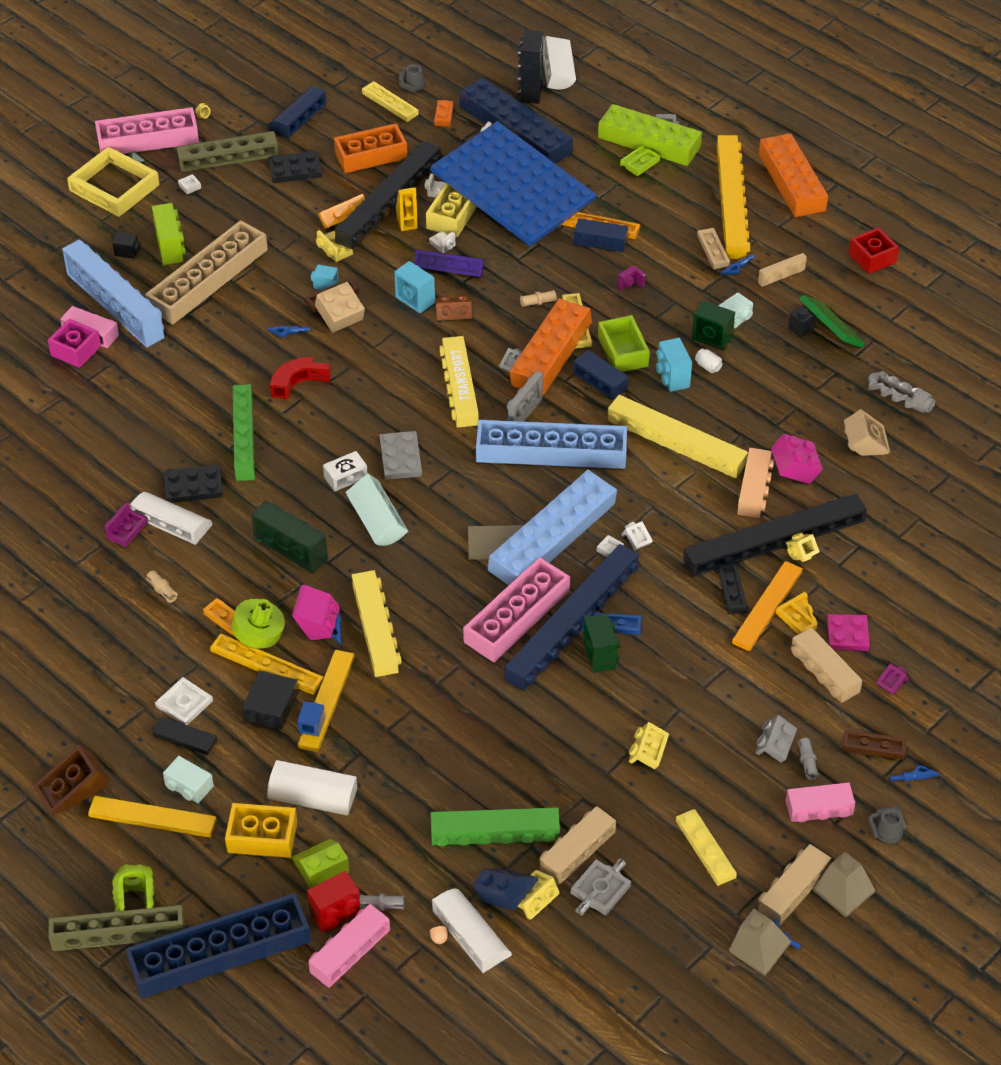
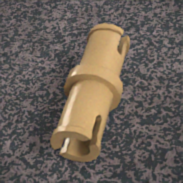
M554 290L543 293L538 291L531 295L520 296L521 306L525 307L535 304L539 306L542 303L556 301V292Z
M150 571L146 575V580L150 582L154 590L161 594L167 602L171 603L177 599V592L156 571Z

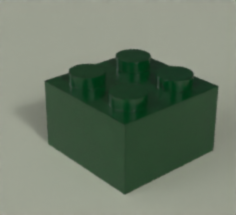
M702 301L694 313L692 340L724 351L733 338L735 311Z
M608 613L584 617L583 643L593 673L616 669L617 660H619L617 648H620V640L614 634L615 625L613 620L610 621Z

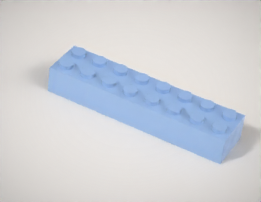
M79 239L62 248L67 275L144 346L149 347L164 338L161 311L155 308L147 298L145 299L137 289H134L127 280H124L117 271H114L108 262H104L98 253H94L88 244H84Z
M479 420L476 462L625 469L627 426Z
M587 470L489 556L488 571L509 586L539 557L550 563L615 504L617 489L590 470Z

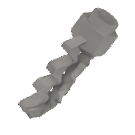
M884 371L872 373L868 377L869 390L881 389V396L886 397L891 394L892 401L894 402L905 400L906 408L913 407V409L921 413L925 411L929 413L935 405V399L932 398L931 394L923 391L921 388L912 389L910 383H901L897 377H889ZM887 382L893 388H888L883 383ZM894 388H898L900 391L906 393V395L897 392Z

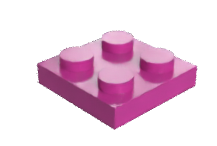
M827 614L828 645L833 650L869 651L867 615Z

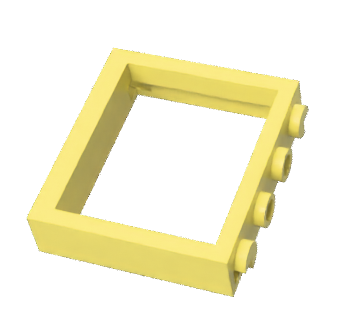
M110 147L104 149L67 178L71 192L118 217L159 186L157 171ZM110 162L142 178L140 182L118 199L86 182Z

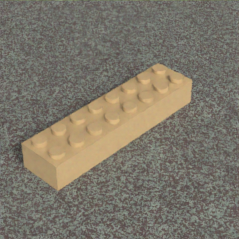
M240 220L147 292L145 297L155 308L161 311L162 319L172 325L266 252L268 250L266 234Z

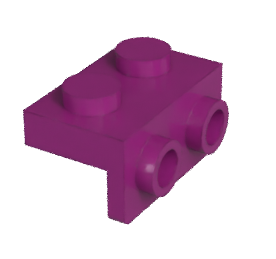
M126 502L117 510L112 519L108 520L105 524L107 539L127 547L148 523L147 517L132 511L130 503Z

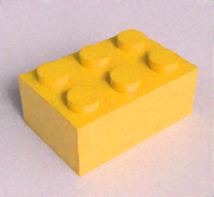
M232 803L225 836L227 853L291 858L297 827L296 808Z

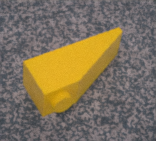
M415 187L398 191L396 214L401 231L418 228Z

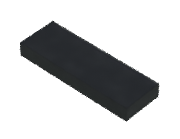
M737 563L718 565L717 571L727 614L747 613V604Z
M161 717L152 731L155 737L206 755L210 753L217 741V736L165 717Z

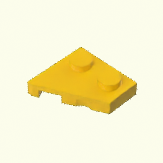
M806 592L776 608V614L797 634L811 627L814 630L817 628V621L812 614L813 610L808 603Z

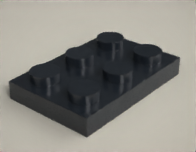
M318 151L268 157L273 183L322 177Z
M220 465L164 471L166 501L170 503L223 497Z

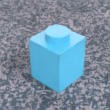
M317 265L315 271H312L311 274L314 289L323 290L337 284L339 281L338 268Z

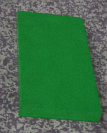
M804 294L801 296L800 301L842 341L859 348L863 347L865 342L823 302Z

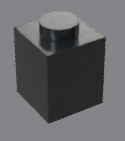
M117 232L112 242L114 256L134 259L141 247L136 234Z
M804 305L790 313L788 328L800 338L813 331L815 314Z

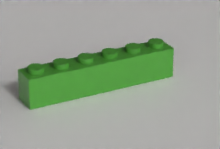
M251 384L233 385L234 468L236 481L255 480Z
M533 808L431 812L432 845H487L490 843L509 844L513 842L557 841L560 838L559 809Z

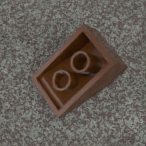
M79 744L34 784L33 787L48 812L53 816L96 795L111 780L95 755Z

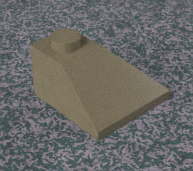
M846 851L830 864L814 887V891L845 918L875 893V889L862 865Z
M753 909L741 924L729 952L763 976H766L791 944V941L772 920L756 909Z

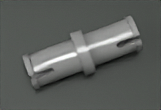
M802 738L797 742L801 754L800 763L804 766L806 779L814 780L817 779L816 777H819L815 763L817 758L813 753L811 740L809 738Z
M380 893L379 896L360 895V909L366 908L371 904L376 909H379V911H385V909L404 910L405 897L404 895L385 896L384 893Z

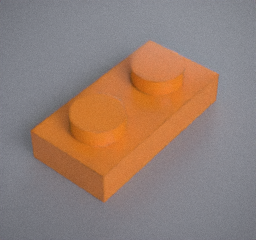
M437 101L434 126L451 127L454 101Z

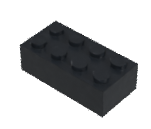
M524 30L523 37H520V47L518 48V57H520L518 61V70H520V73H518V83H520V86H518V96H521L522 103L540 104L543 87L544 32Z

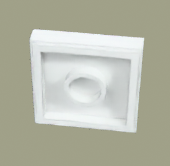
M182 677L155 702V705L179 723L188 725L213 702V696Z

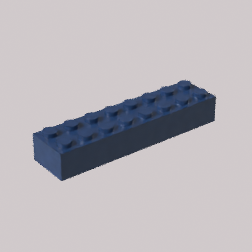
M481 78L459 91L460 108L485 125L487 122H491L492 125L498 121L526 143L532 145L533 148L556 164L573 153V137L486 79Z
M292 893L126 948V954L140 999L309 943L311 938L309 926L297 895Z

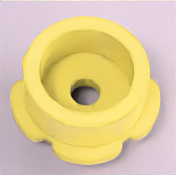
M200 103L195 110L199 119L208 118L211 112L208 105Z

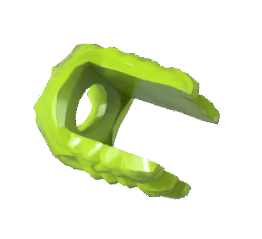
M125 864L118 869L112 881V894L114 905L116 906L114 912L124 911V893L131 891L144 892L145 909L153 908L154 885L151 867L141 864ZM131 877H137L135 880L127 879Z

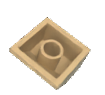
M860 409L844 420L845 433L849 441L848 446L852 451H856L861 456L890 453L884 425L865 411Z

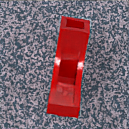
M313 357L298 358L283 364L272 376L270 382L271 398L289 399L292 388L302 381L330 382V364L314 363Z

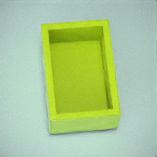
M172 203L152 206L155 231L163 265L184 262L183 255H186L184 244L181 245L184 242L183 233L180 232L181 225L180 220H178L177 209H173Z
M632 315L598 322V339L609 363L620 372L649 367L650 351Z

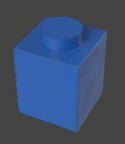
M316 702L303 703L298 718L299 733L319 737L325 719L324 705Z

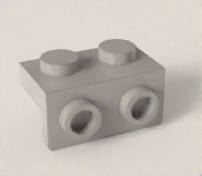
M777 715L772 719L766 720L763 724V733L756 742L758 746L755 753L760 755L765 751L779 762H783L787 758L797 728Z

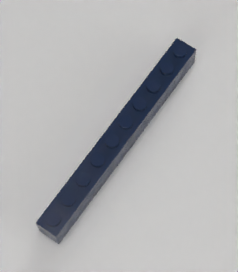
M619 544L504 667L505 680L523 691L529 685H532L537 676L547 669L548 664L559 656L560 651L570 644L572 638L582 631L584 617L594 616L599 609L601 610L605 606L606 601L616 594L617 589L627 582L628 577L638 570L640 565L638 563L639 554Z

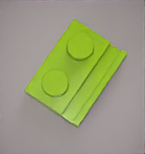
M642 145L621 159L620 165H624L627 170L639 176L658 163L660 155L649 148L646 149Z

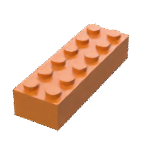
M792 134L760 139L759 156L794 217L826 211L828 194Z
M559 298L510 369L511 386L523 388L527 379L538 371L543 374L542 396H544L578 345L577 343L592 324L591 308Z

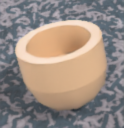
M438 926L430 929V937L434 943L443 944L448 938L447 927Z

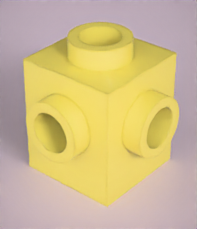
M802 532L792 536L791 540L786 542L788 554L793 560L804 562L819 553L813 534L803 535Z

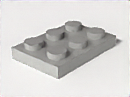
M536 371L532 377L527 379L523 388L518 390L517 395L508 402L507 421L524 422L540 403L543 389L542 373Z
M416 431L380 434L385 480L421 477L422 468Z

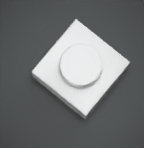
M193 174L178 180V185L186 194L201 189V183Z
M607 535L597 546V552L608 557L619 544L624 546V543Z

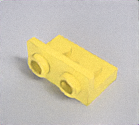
M320 230L316 232L318 247L322 248L327 256L331 257L335 262L353 255V249L335 243V231L326 235Z
M650 722L643 727H639L634 735V738H636L635 743L629 750L630 758L628 762L633 764L636 760H639L656 769L660 764L669 733Z
M538 870L531 874V876L537 877L538 881L517 906L524 910L526 917L530 920L559 895L554 878Z

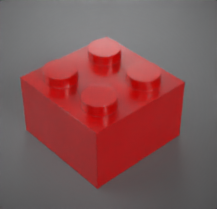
M878 227L851 238L848 254L870 274L897 263L899 246Z
M346 870L307 890L310 915L322 933L335 929L346 920L355 918L356 914L360 911L359 889Z

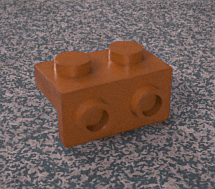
M457 295L456 298L439 296V299H435L438 321L472 318L471 299L467 295Z

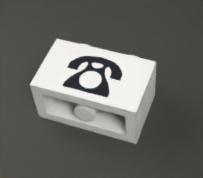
M357 451L324 464V478L335 492L357 483L367 474V465Z

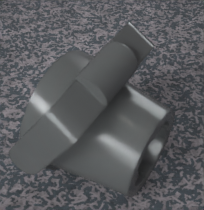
M417 64L409 65L407 68L404 67L399 73V86L413 93L423 89L425 78L423 77L422 67Z
M885 807L876 810L874 814L867 817L874 839L878 838L884 843L892 844L900 841L906 824L899 807L890 809ZM880 818L875 827L873 819Z

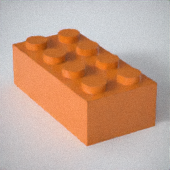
M397 123L334 138L335 154L344 173L404 160L408 157L407 142Z

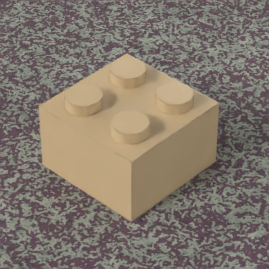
M348 282L316 296L315 307L332 333L363 320L365 308Z

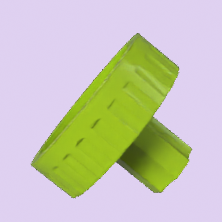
M249 599L241 602L237 606L231 621V629L234 636L241 643L258 649L269 648L279 641L285 626V619L281 610L265 599Z

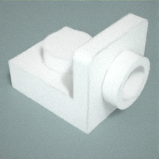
M430 174L429 179H426L425 189H427L428 197L436 198L444 187L445 182L434 181V174Z
M441 231L429 238V244L441 253H445L456 246L455 234L451 232L447 235Z
M635 522L629 523L621 533L622 537L627 536L634 551L653 542L643 522L637 524Z

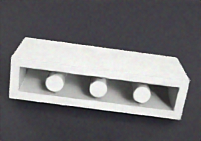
M546 36L543 47V62L547 88L566 89L576 81L570 40Z
M142 492L130 504L132 511L147 517L148 524L194 545L213 525L211 520L148 492Z
M276 760L269 779L267 798L348 816L357 791L356 776Z
M450 889L432 899L435 915L447 927L448 931L482 973L512 955L459 889Z

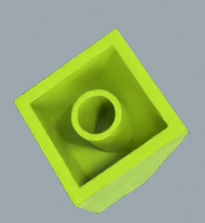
M328 839L292 856L293 862L310 889L345 870L349 873L348 857L340 844L332 839Z

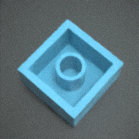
M410 261L394 271L396 298L420 314L435 303L434 277Z
M680 337L659 342V350L656 351L658 358L656 370L662 376L663 385L667 386L669 392L690 388L692 361Z

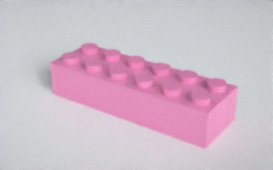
M193 107L95 121L100 153L107 147L117 150L122 154H128L131 152H143L199 143Z
M539 557L463 627L464 643L492 662H495L570 592V576Z

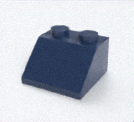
M484 869L472 885L483 903L514 911L536 884L538 878L508 869Z

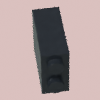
M259 671L242 707L243 719L249 723L282 729L299 693L297 679Z

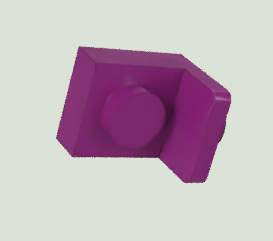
M634 265L618 274L617 287L621 290L632 286L634 283L641 288L645 286L644 272Z
M889 664L876 684L894 696L903 682L907 683L909 681L906 674L907 671L899 665L895 667Z

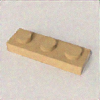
M709 228L697 231V237L712 268L729 267L730 260L715 229Z
M804 253L760 269L758 283L763 287L805 270L807 257Z

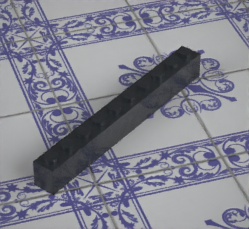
M423 141L335 229V243L350 249H354L370 234L371 230L378 226L380 221L388 216L389 212L396 207L398 191L414 188L431 172V165L442 158L441 147Z
M857 494L844 496L843 498L828 501L784 517H778L765 523H759L734 533L709 539L696 545H690L684 548L683 562L692 577L717 570L718 565L739 563L788 547L786 542L791 540L792 536L802 532L803 535L813 534L814 538L865 522L867 508Z

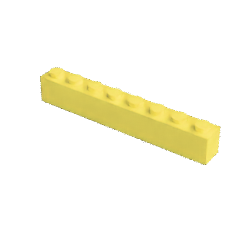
M619 395L608 407L607 421L618 426H627V430L630 432H634L726 475L737 478L746 466L747 451Z

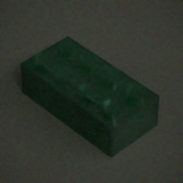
M267 500L251 514L254 540L313 574L328 560L326 534L323 531L317 530L306 521L296 518L292 513L282 510L278 505L272 504Z

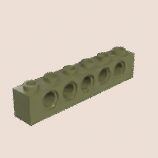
M274 131L176 147L181 172L265 159L279 155Z
M182 905L49 918V941L52 952L147 942L185 929Z

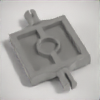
M619 858L613 867L595 860L573 885L571 894L582 901L576 908L578 914L580 913L582 916L591 907L606 916L631 887V881L620 873V870L626 865L624 860Z

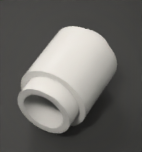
M700 349L697 352L695 361H697L699 366L710 373L718 372L721 369L722 359L708 349Z

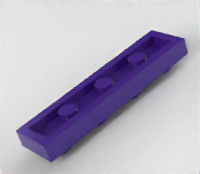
M416 250L414 264L424 269L482 277L484 260Z

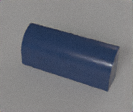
M309 87L268 124V130L289 139L327 104L326 91L317 87Z

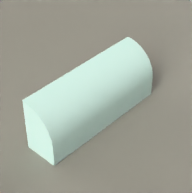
M367 473L345 492L376 545H390L408 532L381 484L370 474Z

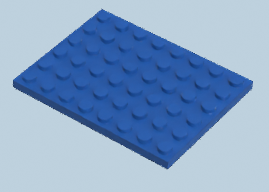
M498 121L431 165L430 169L431 172L530 247L593 202L597 194Z

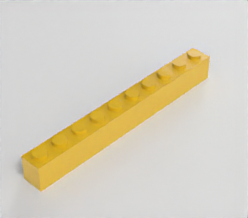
M718 135L717 159L724 248L729 259L746 258L747 252H750V242H747L749 241V230H746L748 229V219H745L747 218V208H744L746 207V197H743L745 196V186H742L744 185V175H741L743 174V164H740L742 163V153H739L741 152V142H738V135Z

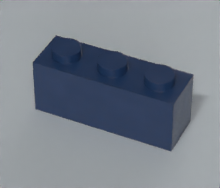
M578 218L574 230L575 245L624 252L628 240V226Z
M588 350L574 360L573 374L611 400H615L619 395L628 390V376Z

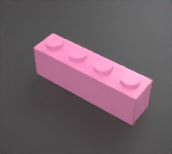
M371 904L365 909H361L356 914V917L350 923H346L335 937H331L319 952L313 953L308 961L310 973L330 988L390 931L389 918Z

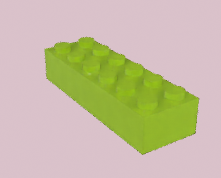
M612 104L599 121L598 138L635 150L644 145L646 149L649 148L660 155V158L688 166L701 148L702 132Z

